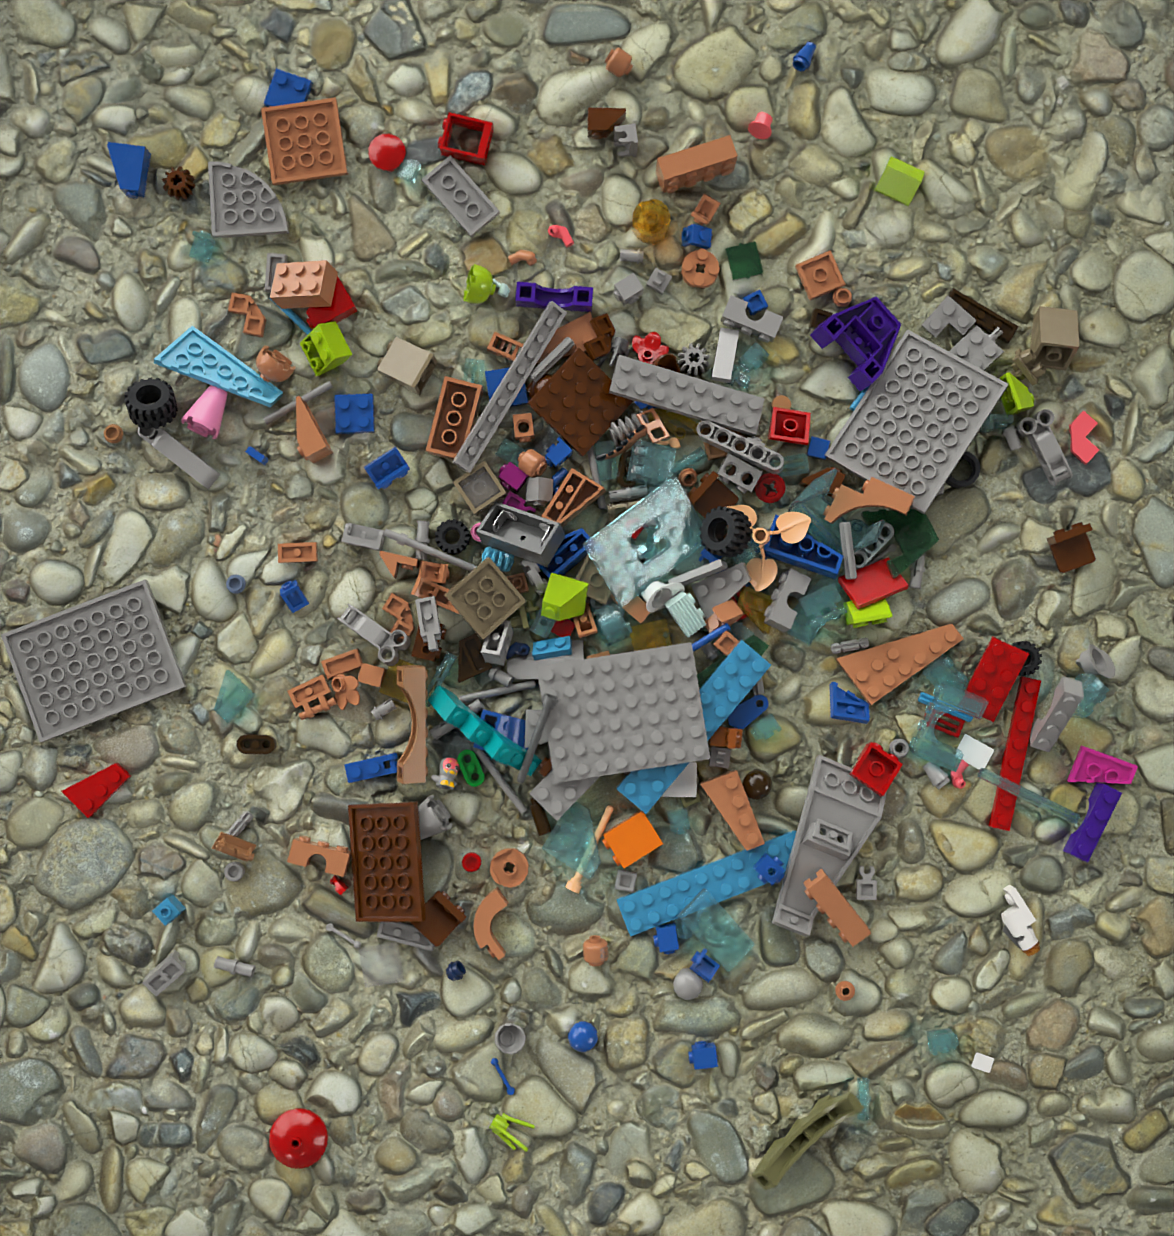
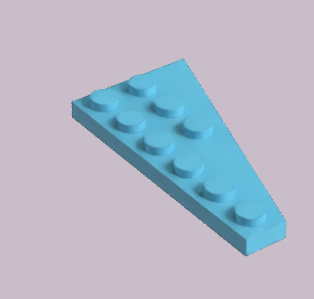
M191 326L154 358V364L270 408L283 396V391L272 383L263 380L258 373L194 326Z

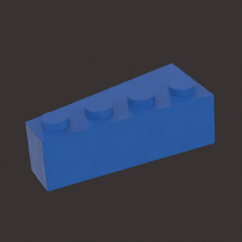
M776 514L770 531L779 530L776 526V520L779 516ZM781 533L771 535L769 542L764 546L766 557L836 579L844 557L825 544L816 541L809 534H806L800 542L795 544L785 542L781 538Z

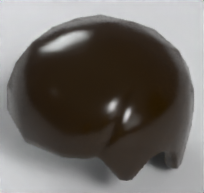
M754 769L746 774L742 785L749 798L759 800L770 793L772 780L766 771Z

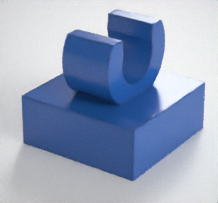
M704 548L700 553L699 561L701 562L706 558L711 563L721 559L723 556L712 554Z

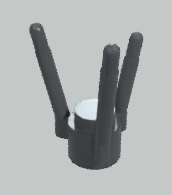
M616 337L614 342H611L610 353L612 351L613 356L609 363L610 366H613L617 356L624 355L628 357L630 349H628L629 342L627 340ZM609 354L601 358V360L597 364L599 368L602 366V364L609 356Z

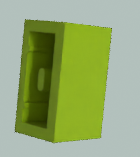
M336 321L318 324L300 342L302 350L316 376H320L342 365L353 355Z
M886 598L860 609H857L852 601L843 603L847 625H853V628L867 626L870 621L872 625L887 622V618L892 617V612Z

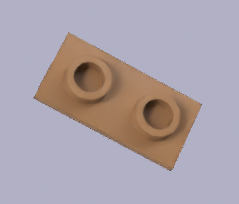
M221 832L212 849L247 862L253 860L254 854L252 852L256 845Z

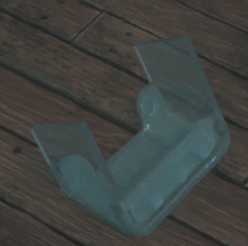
M835 468L813 480L791 503L788 512H800L809 516L811 523L807 534L816 541L843 555L839 523L847 521L840 517L834 524H831L824 520L826 516L823 515L827 505L831 506L824 496L828 494L838 472ZM860 519L848 521L851 524L854 552L877 542L885 524L883 519L870 526H867Z

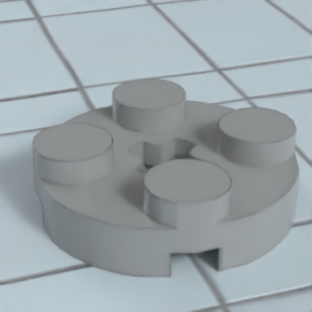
M526 559L520 562L524 566L522 570L531 586L536 585L537 590L535 592L539 596L545 593L548 583L538 574L540 568L537 563Z

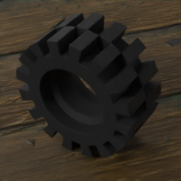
M448 519L446 522H442L437 527V532H435L437 546L447 554H460L463 550L467 549L466 547L470 543L468 528L456 519ZM456 530L459 532L460 539L456 544L447 543L445 536L448 531Z
M1028 641L1012 643L1013 646L1029 653V662L1022 667L1018 676L1034 674L1035 670L1040 668L1038 665L1042 664V660H1040L1042 654H1039L1040 649L1036 648L1034 643L1031 644Z

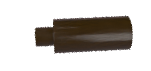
M533 797L530 798L532 805L529 807L538 836L552 832L545 809Z

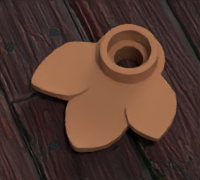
M344 674L336 675L332 679L331 685L335 691V700L339 708L344 710L348 702L353 705H359L360 695L356 690L359 686L357 679L351 675L347 677Z

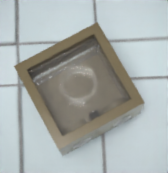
M485 461L473 468L470 473L464 474L453 482L476 517L493 506L495 501L499 502L507 496L506 491Z

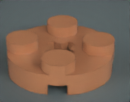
M706 249L692 251L684 258L682 263V277L693 288L704 289L710 287L716 281L720 270L717 258ZM698 265L705 267L704 273L696 272Z
M504 848L494 855L490 865V873L493 880L499 885L516 887L525 880L528 874L529 863L526 856L518 849ZM508 862L515 866L512 873L509 870H504Z

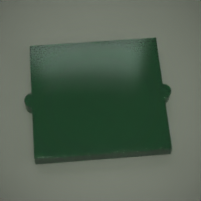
M756 241L746 244L739 243L737 246L725 248L733 281L743 278L750 279L752 276L764 273Z

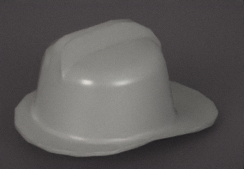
M1092 644L1076 660V664L1089 676L1102 675L1109 679L1115 676V666L1110 656Z

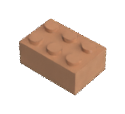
M327 260L277 263L270 299L281 309L331 306L338 272Z

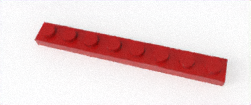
M1020 676L1015 699L1016 705L1013 709L989 822L990 827L1010 831L1041 680Z

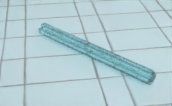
M985 768L979 769L977 774L979 778L1071 823H1078L1079 814Z

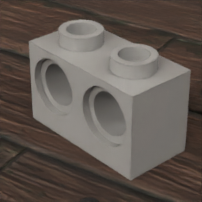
M728 453L717 474L720 475L719 479L727 484L730 481L737 484L736 489L746 494L747 490L749 492L753 491L762 471ZM729 464L735 467L733 475H727L725 472V468ZM749 473L752 476V481L746 485L742 482V477L744 474Z

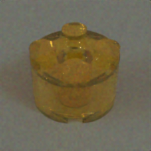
M657 199L642 201L636 206L632 217V231L640 241L648 244H657L666 237L671 221L667 206Z

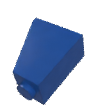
M108 142L107 147L120 189L127 197L132 199L145 197L151 153L145 146Z

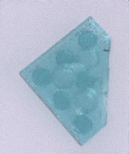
M576 801L560 817L542 849L589 880L592 879L599 868L601 860L590 810Z

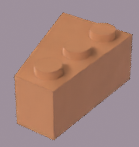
M571 468L541 517L558 522L563 528L606 492L605 488Z

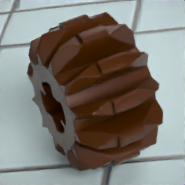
M179 166L176 171L174 167H171L172 172H165L167 178H162V182L165 184L163 189L167 191L169 197L180 200L182 196L187 200V194L193 195L191 189L196 188V185L193 183L195 178L188 169L184 170Z

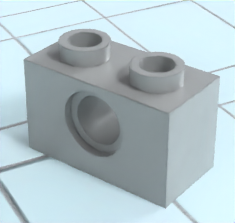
M505 620L485 638L481 650L485 662L504 665L514 633L510 621Z

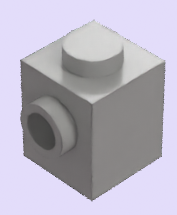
M632 273L614 284L613 294L618 302L621 301L623 305L627 303L633 304L643 294L644 288L636 275Z
M542 477L526 479V502H533V506H545V503L552 500L553 479Z

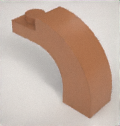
M418 576L411 592L412 595L419 598L435 596L438 606L459 614L444 596L450 589Z
M496 887L484 897L476 911L474 935L481 949L488 945L487 950L490 955L500 960L505 956L506 951L494 936L491 922L495 914L505 908L509 902L499 888Z

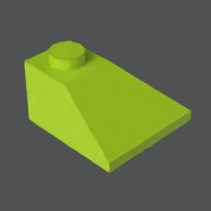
M1010 372L1005 373L999 378L1008 383L1007 389L1000 398L1007 417L1034 407L1033 394Z
M551 573L542 601L541 616L561 621L583 615L589 583Z

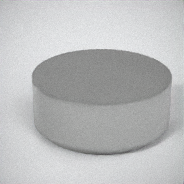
M237 861L227 864L224 869L225 877L233 882L240 880L245 874L243 864Z

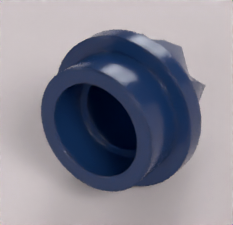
M460 961L449 963L446 969L447 978L452 981L461 980L466 973V969Z

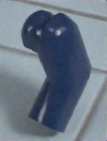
M515 642L509 647L506 659L508 660L514 655L526 656L530 652V647L525 643Z

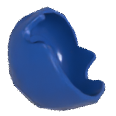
M585 1021L574 1024L568 1033L569 1045L579 1052L591 1050L598 1040L597 1029L591 1023Z

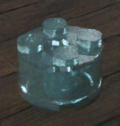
M610 603L592 612V616L596 615L597 618L594 622L602 640L606 638L608 643H605L607 647L629 638L632 628L629 622L624 621L622 616L624 611L620 604Z

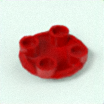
M381 134L370 143L368 154L374 166L381 170L393 172L403 162L406 148L402 140L397 136Z

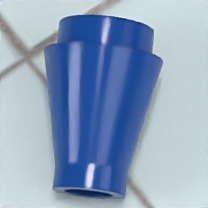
M807 42L793 57L792 65L796 70L803 72L810 67L814 51L816 50L814 43Z

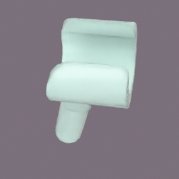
M493 278V284H496V287L499 288L497 293L507 298L510 292L508 286Z

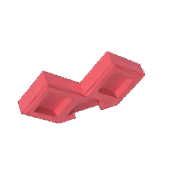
M1082 411L1069 425L1071 436L1070 452L1085 465L1099 451L1086 438L1098 423L1085 411Z

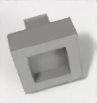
M655 268L646 286L663 295L672 276Z
M711 747L709 766L729 768L731 749Z

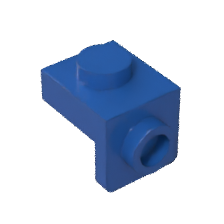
M697 224L683 228L681 234L682 246L693 245L704 249L711 248L712 229Z
M704 948L701 952L697 951L691 958L693 963L690 969L706 982H709L720 965L706 955L708 950Z

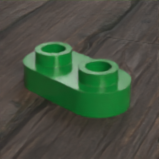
M470 749L461 751L457 761L466 782L473 787L481 785L485 779V774L476 753ZM466 755L471 757V761L468 763L464 760ZM473 773H477L479 775L478 780L472 779Z

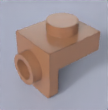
M704 194L691 216L695 217L693 220L702 226L710 224L721 203Z
M420 561L418 576L433 583H446V580L449 578L448 564Z

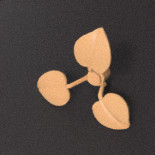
M747 505L726 506L742 511L744 515L749 517L748 521H751L752 526L756 524L757 515L751 507ZM786 512L776 520L778 531L768 532L764 528L754 529L750 526L753 532V540L759 544L762 559L753 558L746 565L752 579L750 583L756 591H762L769 587L778 573L776 562L772 559L765 560L766 556L763 545L769 542L771 535L780 533L781 538L787 543L795 544L800 542L806 536L811 523L809 516L800 512Z

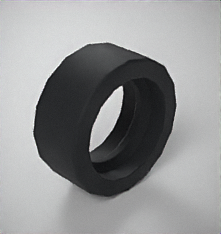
M967 451L961 459H965L971 465V475L963 481L956 480L950 475L946 483L951 487L965 488L974 483L979 477L980 463L975 455Z

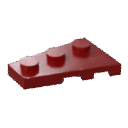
M115 763L61 792L87 818H91L131 775L119 763Z

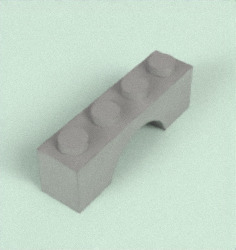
M1062 677L1054 690L1053 701L1044 719L1037 718L1031 728V747L1050 752L1084 698L1082 682Z

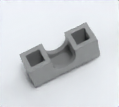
M731 295L720 321L724 322L723 324L729 328L736 327L741 329V332L746 335L753 334L758 336V339L768 343L770 341L773 343L783 317L766 310L760 320H750L746 315L748 302Z
M792 568L782 572L778 579L779 587L774 590L771 596L772 604L767 607L764 613L766 617L764 623L783 633L790 630L797 612L788 606L787 597L792 596L799 599L804 596L811 578Z

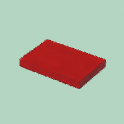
M889 557L856 570L857 578L846 579L845 575L838 578L839 584L857 609L907 590L909 586Z

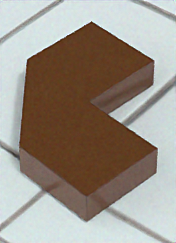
M607 313L589 321L597 338L587 341L583 345L592 361L610 353L615 328Z

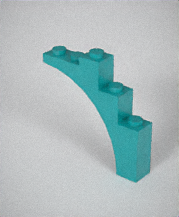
M438 685L428 701L444 721L459 728L468 740L483 747L492 759L506 766L508 764L520 771L527 750L482 720L453 692ZM534 755L527 775L529 776L534 773L542 762L536 755Z

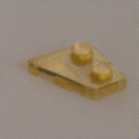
M744 586L737 605L763 634L770 633L771 626L764 623L766 618L764 613L767 607L772 604L771 596Z

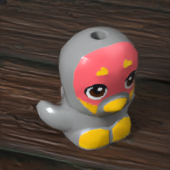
M446 757L441 760L439 776H431L432 780L436 782V787L448 790L454 789L457 785L454 778H456L459 771L458 761L452 757Z

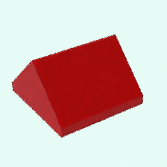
M773 407L768 431L769 439L808 445L811 413Z

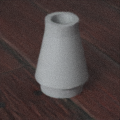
M932 760L923 766L933 787L935 786L938 790L950 781L949 775L934 764Z

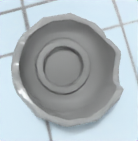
M683 968L674 978V991L678 997L684 1000L695 999L701 993L703 979L690 968Z
M512 1023L503 1024L495 1033L494 1042L503 1053L515 1054L521 1051L525 1045L526 1035L518 1025Z

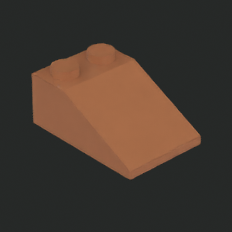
M297 396L296 426L297 442L300 445L297 449L306 461L310 460L314 464L332 454L333 451L308 404L300 396Z

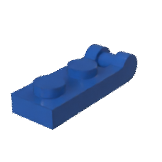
M392 753L344 764L348 783L396 773L398 754ZM389 760L391 768L386 769L384 761Z

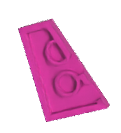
M1081 745L1067 781L1131 784L1138 766Z

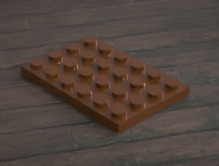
M418 802L348 805L356 922L425 921L426 912Z

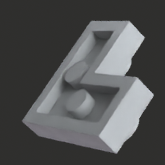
M947 296L921 326L936 338L949 323L963 336L977 320L952 298Z

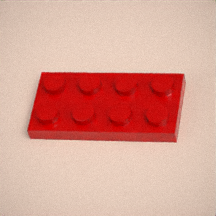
M992 636L957 705L994 722L1029 653Z

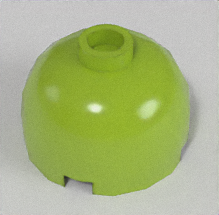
M476 264L471 266L466 280L467 288L466 290L464 289L463 301L479 304L485 302L489 295L493 296L496 284H493V276L488 269Z

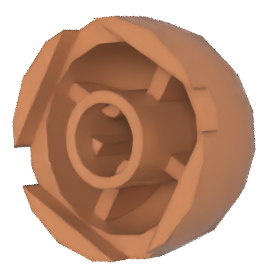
M263 346L256 358V366L261 373L260 377L267 382H283L287 380L296 367H291V360L276 349L272 352L268 350L269 346Z

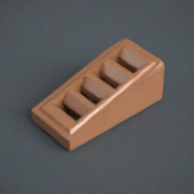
M494 332L487 351L514 361L519 348H522L524 344ZM498 341H502L499 349H496ZM505 343H508L506 351L503 352ZM512 345L516 346L513 351V354L510 355L509 352L511 350Z

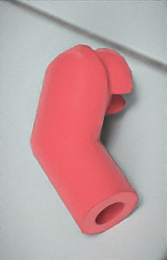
M552 225L548 228V234L554 238L562 239L566 247L574 244L566 227Z
M962 759L950 773L952 785L959 789L964 788L966 785L962 773L969 766Z

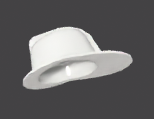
M655 581L643 589L641 595L646 602L648 612H655L665 608L664 603L685 590L683 584L679 582L664 584L660 581Z

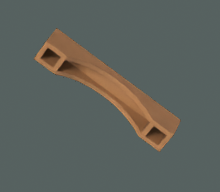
M421 665L397 666V686L408 701L412 720L408 745L397 761V781L402 784L425 783L428 775V768L426 766V758L428 756V749L426 747V739L428 737V730L426 728V719L428 718L426 700L428 699V692L425 681L428 679V672Z

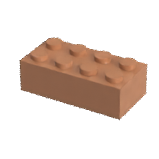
M731 135L657 158L656 175L662 193H673L680 187H692L696 182L702 180L707 182L714 179L715 176L731 174L734 171L738 157Z
M447 376L444 377L426 447L428 454L454 460L476 423L484 392L482 385Z

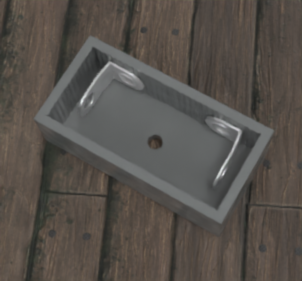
M496 501L476 531L482 544L546 567L565 538V533L560 523Z

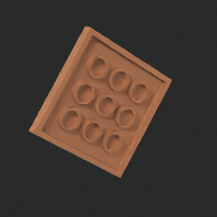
M336 97L261 108L273 185L348 175Z

